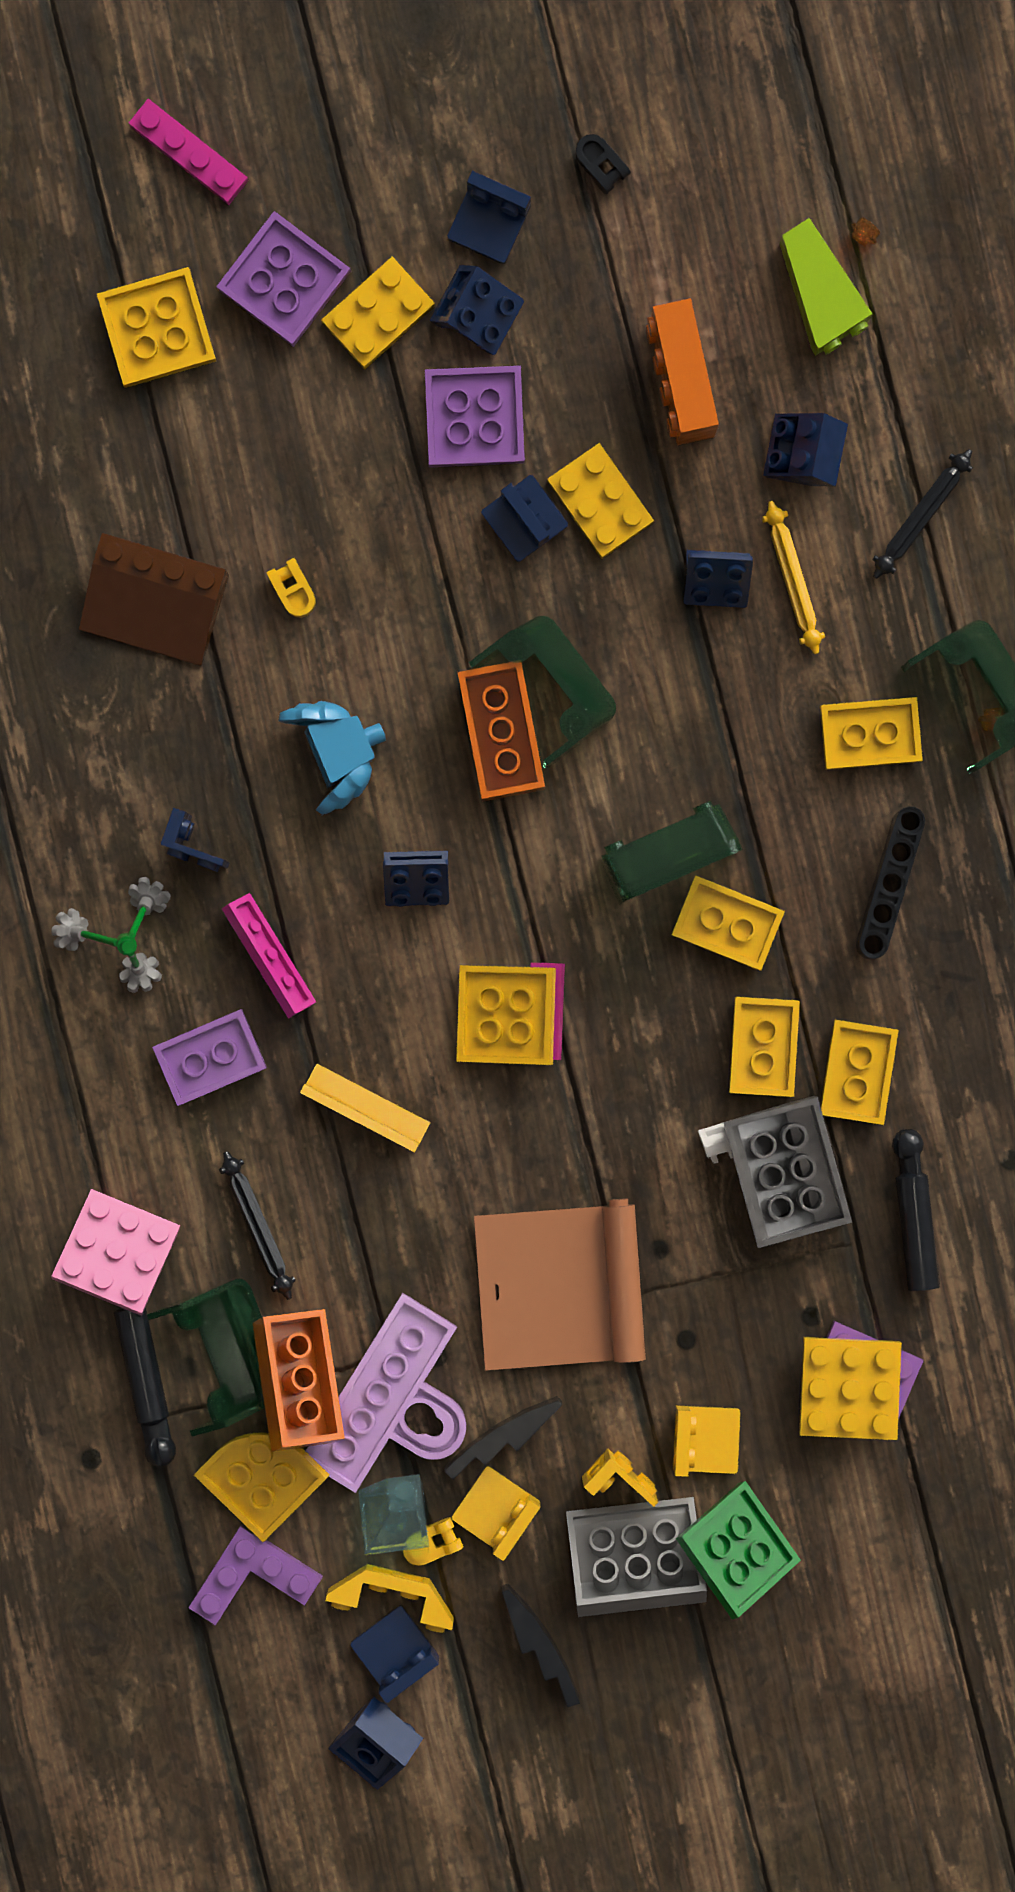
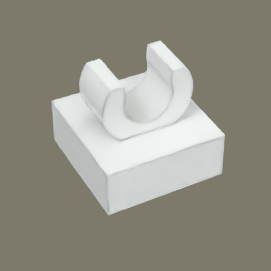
M724 1123L698 1130L707 1158L711 1157L713 1163H718L717 1155L728 1152L730 1159L733 1158Z

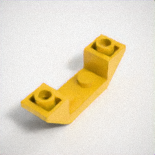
M366 1564L331 1586L327 1592L325 1601L332 1602L331 1606L340 1610H350V1607L357 1608L363 1583L369 1584L368 1588L377 1592L385 1593L388 1589L400 1591V1596L407 1599L418 1600L419 1596L425 1597L420 1623L426 1624V1629L440 1633L444 1632L445 1629L452 1630L454 1617L430 1578Z

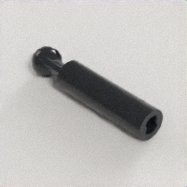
M913 1129L897 1132L893 1138L892 1148L899 1157L900 1175L895 1179L908 1290L924 1291L940 1288L928 1175L922 1173L920 1154L923 1151L924 1142L921 1135Z
M145 1307L142 1316L126 1309L114 1312L137 1422L141 1424L145 1457L154 1466H166L174 1460L176 1445L171 1438L167 1419L169 1411L147 1310Z

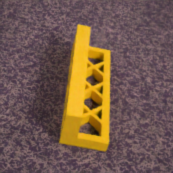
M318 1063L300 1092L414 1153L431 1123Z

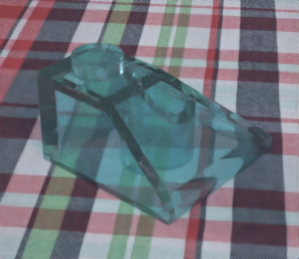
M420 1474L387 1478L358 1490L365 1555L430 1547L423 1483Z

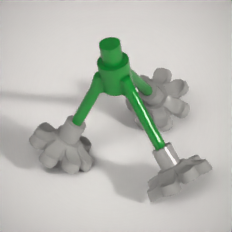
M147 877L139 878L138 886L135 884L130 885L128 894L131 896L130 902L133 906L137 907L138 913L130 931L120 934L117 938L89 932L86 929L88 920L80 917L79 912L75 909H69L68 915L60 912L56 916V921L60 925L52 927V935L59 936L54 940V946L56 948H64L66 946L68 951H75L78 948V942H83L86 938L115 946L121 954L128 955L122 962L126 970L120 973V981L122 983L128 982L127 989L132 993H136L139 986H141L144 992L150 991L152 989L150 981L159 982L162 978V974L155 969L159 965V961L155 957L147 959L144 953L135 954L137 949L135 937L144 915H150L152 910L158 913L163 912L166 908L165 903H168L170 900V893L168 891H161L163 885L160 882L156 881L151 886Z

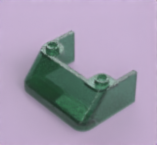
M537 616L511 630L468 662L469 669L471 670L481 668L500 653L513 663L523 662L533 654H536L574 704L562 714L559 723L561 732L568 742L543 760L542 765L546 770L610 722L616 713V703L613 697L554 620L547 616Z
M982 620L968 623L901 666L903 671L906 672L937 651L940 652L946 662L952 665H962L972 659L1006 712L1005 715L997 719L993 726V735L1000 748L968 767L967 771L969 774L979 770L1015 747V663L993 628Z
M711 801L693 808L695 814L626 845L620 840L604 847L606 854L602 855L599 859L619 905L742 851L743 848L720 804L713 806Z
M235 1279L146 1314L148 1320H152L172 1313L176 1324L181 1329L189 1331L198 1328L220 1387L213 1390L207 1398V1408L212 1420L190 1430L192 1437L226 1428L265 1408L253 1330V1322L262 1318L253 1291L245 1280Z

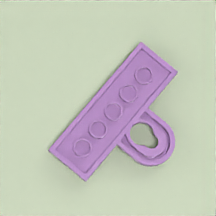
M404 1293L401 1294L339 1395L345 1439L330 1444L309 1446L306 1449V1452L330 1474V1478L355 1493L389 1438L420 1457L435 1460L453 1454L462 1444L466 1433L465 1415L458 1403L424 1382L457 1326ZM415 1403L429 1405L434 1410L436 1417L443 1423L442 1433L437 1436H430L426 1433L417 1434L413 1432L405 1422L406 1410Z

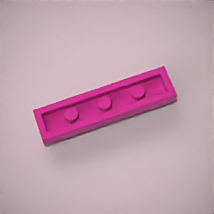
M149 98L129 121V126L226 204L230 205L249 181L246 175Z
M249 893L223 907L222 911L288 1019L316 1003V1000L251 894Z

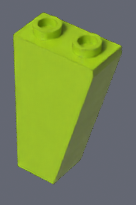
M810 218L783 234L779 244L811 349L815 356L822 351L827 355L842 345L840 341L842 338L849 334L855 337L869 327L867 322H869L872 312Z

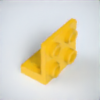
M676 1405L673 1458L675 1476L688 1477V1472L732 1474L738 1472L740 1410L738 1408Z
M607 1448L582 1476L584 1488L593 1496L598 1491L604 1493L615 1481L613 1475L616 1472L653 1507L658 1503L655 1484L643 1472L636 1475L632 1471L633 1467L630 1460L619 1450L613 1453Z
M486 1466L453 1513L452 1520L491 1546L493 1554L504 1561L540 1509V1501L492 1467Z

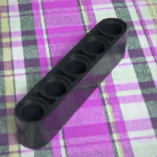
M909 806L903 808L892 819L856 940L857 952L865 959L880 958L889 947L925 826L924 814L916 807ZM905 813L913 815L916 819V826L912 831L904 829L901 825V817ZM895 844H901L906 848L907 857L904 861H897L892 856V848ZM887 874L895 876L898 881V887L894 892H888L883 887V878ZM878 905H883L888 909L889 918L884 923H880L874 918L873 912ZM868 936H874L879 940L880 948L875 954L867 952L864 947V941Z

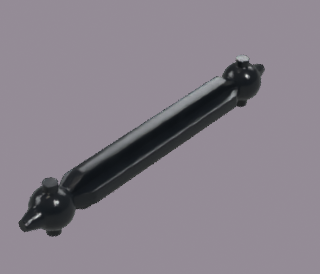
M970 449L961 454L950 455L949 459L952 466L941 473L887 545L885 555L880 557L874 556L872 559L875 562L876 568L873 575L874 578L877 579L883 574H894L897 569L894 568V561L902 558L957 485L960 473L966 471L970 473L973 467L970 466L972 451Z
M226 1151L223 1153L224 1162L219 1171L221 1174L225 1173L230 1176L229 1186L268 1274L275 1279L274 1285L271 1286L272 1292L277 1291L289 1300L292 1298L291 1289L296 1280L293 1276L285 1275V1263L249 1181L240 1172L244 1161L232 1157Z

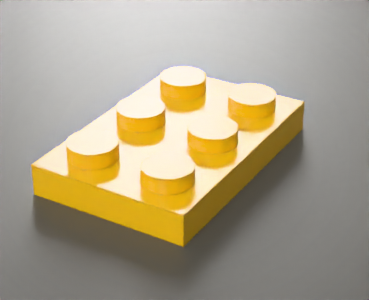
M392 256L321 321L365 370L435 307V303Z
M600 443L547 479L548 484L601 559L654 523L649 512Z
M917 697L820 706L825 770L923 761Z
M695 875L671 935L761 971L785 911Z
M749 997L734 998L729 1093L794 1097L800 1001Z
M841 1020L833 1021L820 1104L824 1116L884 1125L899 1030Z

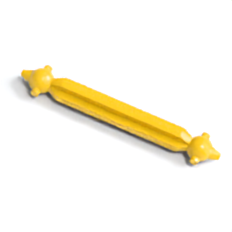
M769 501L766 516L762 517V521L772 526L771 538L797 624L804 631L803 638L799 639L800 645L805 644L814 654H818L821 640L825 638V634L815 629L816 617L790 531L783 524L784 518L788 517V512L782 511L773 501Z

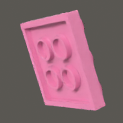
M91 1189L55 1267L52 1279L142 1316L180 1230V1225Z

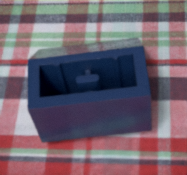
M825 413L775 414L763 476L807 486L836 487L848 424Z

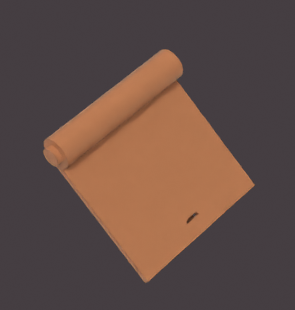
M628 1199L609 1200V1206L474 1216L485 1371L600 1361L626 1363L646 1360L634 1204H628Z

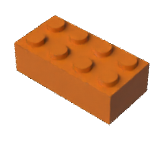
M689 298L653 306L651 317L647 318L646 333L649 344H655L656 348L654 349L655 356L652 357L656 376L662 375V387L659 388L663 407L668 406L670 411L666 419L670 438H676L677 445L714 438L719 422L692 300Z
M521 660L458 672L482 802L545 790Z
M325 1309L266 1316L253 1322L271 1452L330 1444L345 1439Z

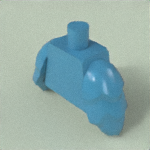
M318 701L315 704L299 703L294 708L280 712L279 722L308 726L304 733L327 788L341 781L321 801L316 811L324 815L335 809H343L353 798L359 797L371 778L372 767L370 762L375 758L371 746L386 741L381 725L377 723L363 729L358 716L351 717L349 712L343 707L326 701Z

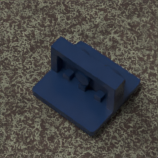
M529 475L515 486L512 483L501 490V496L481 511L483 517L517 562H521L568 527L566 519L533 475Z
M687 550L684 604L747 607L753 557L750 556V553Z
M448 851L384 852L383 877L386 906H436L449 904Z

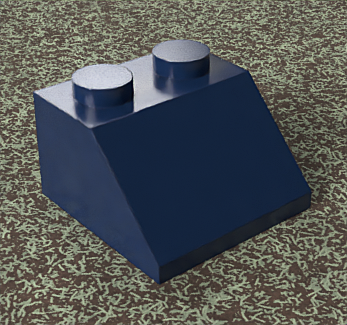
M373 1697L356 1713L328 1749L378 1790L406 1766L424 1738L410 1724L403 1722L385 1703Z

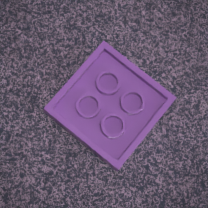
M274 211L216 288L294 347L350 274L351 269Z
M521 366L425 369L429 467L525 463Z

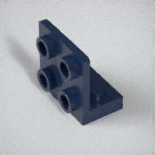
M472 171L467 181V193L447 235L448 240L498 263L505 264L531 208V197Z
M459 265L430 321L438 327L456 330L487 353L495 355L521 309L524 300L478 266Z
M173 808L160 844L168 848L166 854L187 862L190 856L198 858L197 865L216 872L219 871L220 866L228 869L229 862L182 845L184 840H190L195 823L191 822L192 816L190 814Z
M402 1605L396 1607L352 1640L350 1644L379 1683V1694L386 1704L439 1665V1654Z

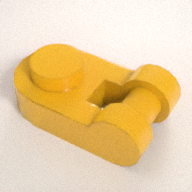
M295 558L287 561V565L277 571L274 568L266 572L290 615L302 618L313 612L316 599ZM293 576L297 583L286 589L282 582Z
M451 1517L435 1522L407 1536L404 1541L403 1553L408 1562L418 1566L425 1565L445 1555L455 1553L464 1547L461 1539L456 1538L452 1529L454 1523ZM441 1534L444 1544L436 1546L433 1536Z

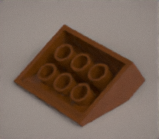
M102 533L92 564L79 630L202 666L229 574L226 569Z

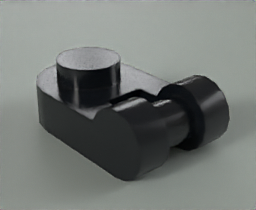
M594 134L586 135L577 143L576 158L579 164L591 176L604 194H608L614 188L613 184L619 179L624 180L631 174L628 166L600 136ZM608 162L612 169L607 174H604L600 167Z

